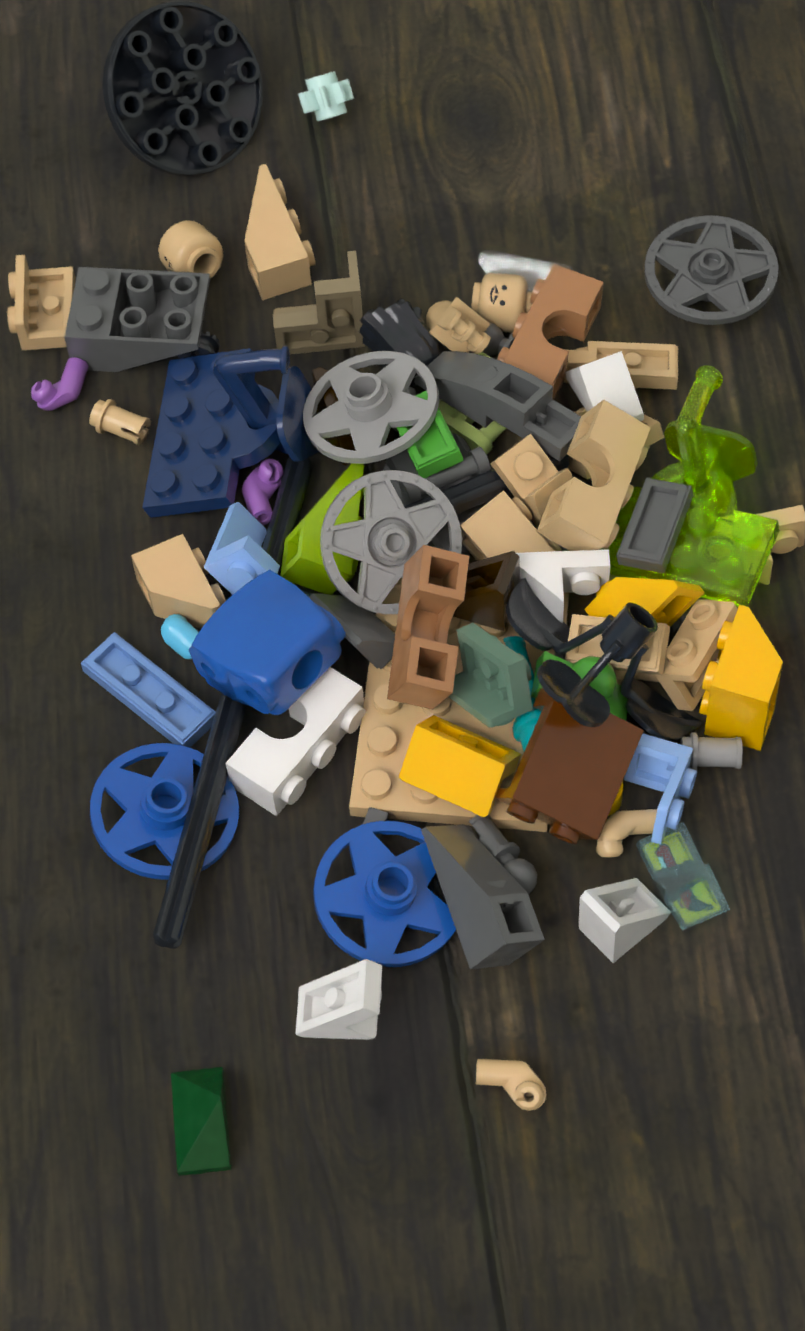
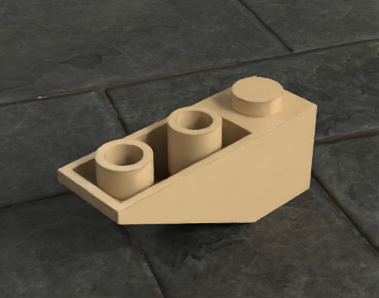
M266 164L259 167L245 236L248 268L262 300L312 285L310 267L316 264L309 241L301 242L299 237L301 227L295 210H287L285 207L287 197L283 184L279 178L273 180Z

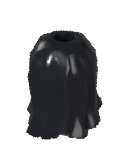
M399 299L396 303L385 309L381 306L377 309H369L360 319V322L363 324L359 330V333L363 336L362 343L372 349L373 352L394 351L413 356L428 366L445 351L442 344L425 327L422 310L418 306L413 308L411 303L406 302L404 299ZM381 364V365H382L383 368H385V367H386L387 365H389V364ZM414 376L410 386L419 387L415 384Z

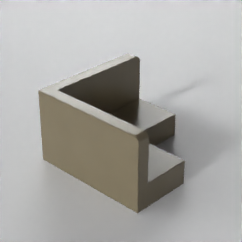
M356 250L347 251L349 278L314 281L316 304L276 308L273 311L277 349L288 346L290 354L365 347L362 343L363 336L359 333L363 325L360 322L363 313Z

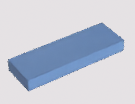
M115 632L81 662L84 673L173 744L191 747L212 727L216 713L212 708Z

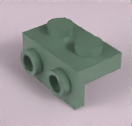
M470 623L456 629L463 672L455 675L453 693L449 698L490 728L506 725L513 721L515 717L531 711L532 703L528 681L531 680V670L524 656L514 652L500 642L496 636L490 635L475 623Z

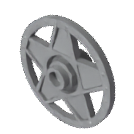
M375 351L357 355L330 369L314 385L304 406V427L315 448L333 460L351 464L381 461L403 452L426 433L438 411V386L429 368L413 356L394 351ZM376 364H389L377 374L361 373L356 370ZM416 373L426 384L427 400L406 393ZM332 385L338 401L316 414L318 403ZM413 426L402 437L385 445L390 428ZM351 434L356 451L333 446L324 438Z
M398 470L378 471L364 475L348 484L335 497L324 517L320 535V549L325 570L336 589L353 604L375 613L398 614L399 603L382 604L398 580L400 578L403 579L404 564L423 545H427L446 523L449 529V551L461 554L462 534L457 514L444 493L433 483L419 475ZM390 480L414 485L430 495L434 500L405 508ZM364 488V519L334 525L345 503L359 490ZM333 552L361 561L357 592L341 576L334 560Z

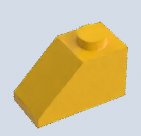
M615 577L600 587L596 593L597 597L584 610L589 616L606 618L608 615H612L615 618L627 603H635L646 609L657 623H665L671 627L705 592L700 585L675 580Z

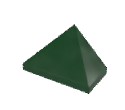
M223 1067L172 1072L171 1085L178 1176L231 1170Z

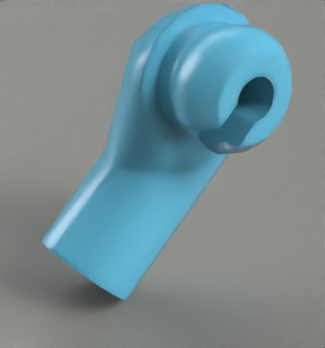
M179 614L170 615L164 620L161 627L163 640L182 658L191 660L188 649L199 632L187 622L184 616Z

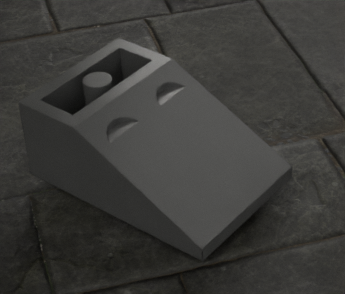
M79 267L64 336L69 358L75 357L84 360L88 364V371L118 372L198 350L210 285V273Z

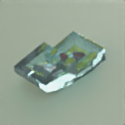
M684 821L679 823L676 830L667 829L661 845L651 842L652 835L636 843L637 849L654 883L683 931L730 910L709 863L704 865Z

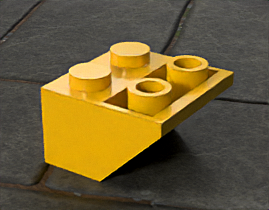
M739 604L734 621L729 622L725 620L722 625L717 642V649L720 650L716 662H709L704 676L702 689L705 692L699 713L706 715L705 735L716 738L741 737L742 746L761 751L775 711L783 661L750 608Z

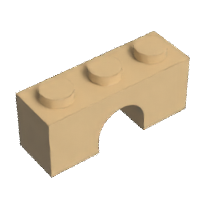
M602 400L582 415L567 455L581 462L586 467L591 476L592 486L573 477L553 491L537 532L569 551L607 549L614 541L619 530V525L615 523L618 514L628 503L633 493L634 486L630 482L634 471L641 466L648 453V448L644 445L651 427L606 400Z

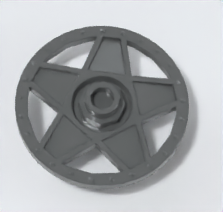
M697 216L684 219L669 226L654 239L645 259L646 284L657 303L669 313L698 324H728L751 316L768 302L775 290L778 279V260L769 241L759 231L746 223L722 216ZM704 228L696 244L672 240L685 232ZM731 231L750 240L760 251L734 249ZM655 260L676 274L665 291L660 287L655 275ZM768 275L764 288L749 302L743 283ZM703 300L712 302L723 312H704L688 308V306Z

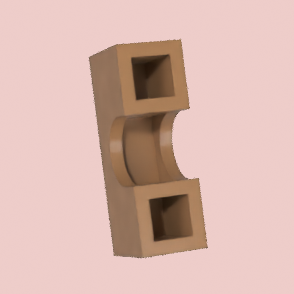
M553 264L546 279L539 278L530 298L532 306L528 314L520 313L512 335L515 339L510 348H502L497 360L515 366L553 386L552 399L555 400L566 378L565 372L567 371L569 351L556 347L547 340L556 336H568L584 342L601 308L604 282Z
M423 545L404 564L387 699L433 710L453 693L458 646L447 644V638L453 614L464 601L469 564L468 555Z

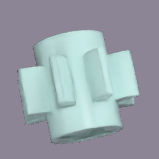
M333 71L305 80L308 91L298 94L304 113L314 111L317 121L347 113L344 102L354 99L348 79L338 82L336 72Z

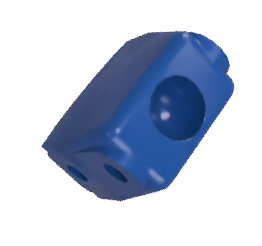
M268 570L244 585L225 601L204 624L188 650L197 671L206 679L207 684L230 699L251 706L263 714L280 715L287 711L339 659L342 651L340 642L346 637V634L340 622L330 612L314 603L295 584Z

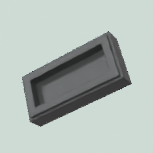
M652 478L645 479L616 555L619 565L665 573L693 498L692 486Z

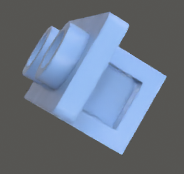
M239 502L230 505L204 568L233 595L244 585L268 570L277 574L280 565L261 548L267 534L266 528Z
M642 734L625 774L624 781L664 792L657 809L651 842L661 845L667 829L676 830L679 825L685 801L680 800V797L690 798L697 770L689 768L693 748Z

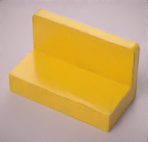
M432 715L415 726L399 778L408 784L479 816L486 817L492 811L502 780L516 771L521 753Z

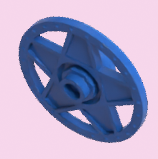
M148 744L123 753L103 770L92 791L90 821L97 842L115 863L143 877L169 879L172 866L147 864L128 854L156 845L169 863L173 865L194 791L193 763L200 767L204 756L203 753L178 744ZM165 757L152 778L124 769L142 759ZM228 776L214 826L227 823L220 840L206 853L201 871L207 869L222 857L232 843L236 833L239 803L232 782L229 781ZM104 792L125 811L124 815L108 834L104 828L101 815Z
M397 821L366 823L344 833L334 841L323 855L314 881L313 896L315 910L329 938L350 956L360 961L365 959L382 965V967L408 966L421 962L437 953L455 933L456 928L448 905L428 889L436 871L421 828ZM376 835H400L418 841L421 844L395 857ZM349 846L355 875L325 886L331 864ZM331 915L362 919L366 948L361 947L344 935ZM406 927L438 935L421 948L394 954Z

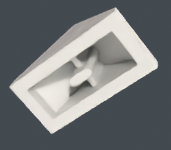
M622 351L565 372L567 381L587 412L602 400H606L637 420H644V413Z
M637 878L585 890L580 897L579 929L614 963L664 922L671 914V911Z

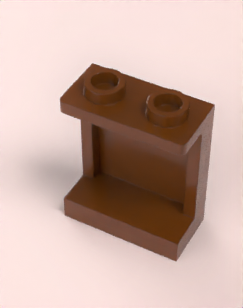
M541 688L533 704L534 708L542 711L510 786L507 789L499 788L495 798L508 804L509 807L506 812L519 820L534 824L536 819L547 823L551 826L549 834L562 841L577 845L579 839L598 840L644 730L611 713L604 724L599 727L584 726L567 713L563 704L556 702Z

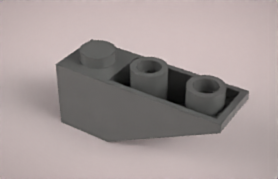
M464 824L424 827L421 830L470 969L510 965L545 940L527 891Z

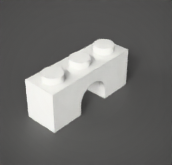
M330 667L289 708L290 717L304 725V728L297 735L286 739H277L255 728L225 763L229 781L232 782L235 790L275 816L287 804H294L303 794L307 780L317 768L323 769L331 761L336 751V745L346 733L352 734L361 725V718L366 713V710L363 708L362 686Z

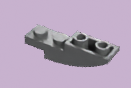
M443 351L427 366L438 386L439 399L485 428L492 421H496L521 438L531 434L542 450L558 461H561L567 455L581 416L552 399L553 386L515 366L474 353ZM419 375L415 376V384L427 390L426 384Z

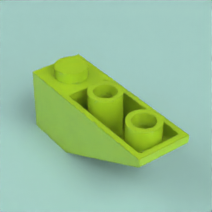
M351 464L285 538L281 577L292 583L324 594L332 595L337 590L331 582L322 561L320 549L322 524L327 510L335 497L348 484L363 476L364 464ZM364 488L359 490L345 503L334 525L362 520V517L358 516L360 501L364 496ZM333 552V557L341 576L346 582H349L356 572L358 560Z

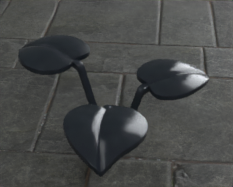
M526 578L522 579L512 590L506 603V614L509 623L524 640L541 651H549L553 648L558 654L563 655L602 634L603 639L600 642V647L604 654L583 679L568 665L552 659L545 660L537 670L538 680L545 692L556 702L563 704L567 713L578 723L587 727H599L604 724L610 715V705L603 695L589 685L611 660L623 662L625 659H631L625 677L621 681L620 693L628 699L625 703L627 712L643 729L654 737L675 742L701 726L703 721L694 718L685 711L678 710L673 703L634 678L642 656L649 649L646 642L658 630L656 620L646 609L635 603H627L615 618L612 615H608L601 624L568 641L570 628L564 622L561 623L544 606L530 588Z

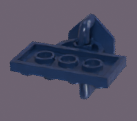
M283 346L282 349L257 351L247 348L169 360L142 506L150 518L229 508L235 501L240 469L259 463L271 455L274 450L288 454L294 462L303 461L320 452L310 441L303 422L305 402L312 389L301 370L297 366H289L290 351L288 346ZM281 370L283 376L279 400L272 390L256 383L254 380L255 372Z

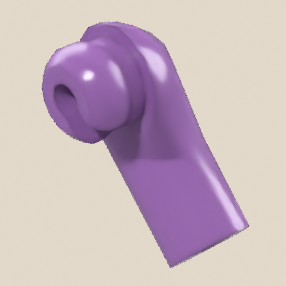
M70 358L66 363L59 382L53 385L46 379L42 383L40 381L36 382L31 389V397L37 402V406L43 410L52 411L76 400L87 374L88 364L82 359Z
M274 459L263 460L250 473L242 485V495L247 509L262 525L268 524L271 520L272 509L269 499L280 486L281 477L284 473L282 465Z

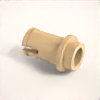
M107 399L106 401L98 400L91 411L89 419L90 425L95 426L98 433L103 434L107 431L132 441L136 445H141L144 442L149 429L143 427H149L151 424L148 417H142L117 407L116 402L112 399Z

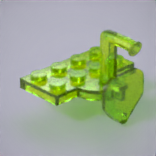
M704 365L696 371V380L690 389L677 420L670 422L664 432L668 451L681 462L666 466L652 477V479L690 485L693 490V498L666 571L663 574L618 564L616 555L642 490L641 487L634 486L631 498L620 510L615 522L619 525L617 536L607 548L610 555V574L627 578L675 580L700 585L705 592L701 596L702 598L734 602L737 607H739V604L748 607L779 534V523L775 519L737 511L738 503L732 482L755 472L758 465L756 452L753 444L744 436L732 431L702 425L701 418L714 390L719 389L723 382L722 374L718 369L710 365Z

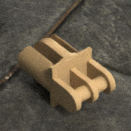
M458 297L452 302L446 300L437 302L427 312L426 326L430 330L429 333L451 351L467 353L471 351L474 354H479L490 342L491 337L485 333L490 323Z

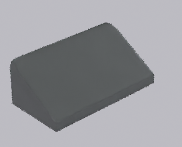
M313 593L309 597L314 603L326 609L340 622L346 634L345 638L377 669L380 668L382 670L392 659L395 633L371 611L353 604L342 595Z

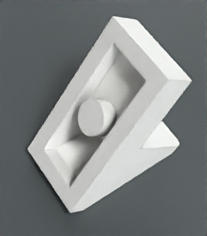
M609 549L516 553L520 556V581L526 578L534 594L561 623H563L564 593L574 592L579 595H590L596 593L603 584L609 581Z
M365 959L299 986L295 1035L303 1038L364 1040L375 1038L382 998V965Z

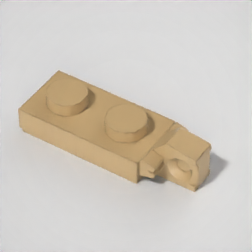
M588 341V347L567 350L569 351L567 371L622 351L634 388L677 390L678 346L676 344Z

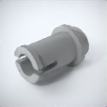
M691 732L690 737H681V745L693 748L689 766L691 769L697 770V767L741 768L743 753L741 737H698L697 732Z

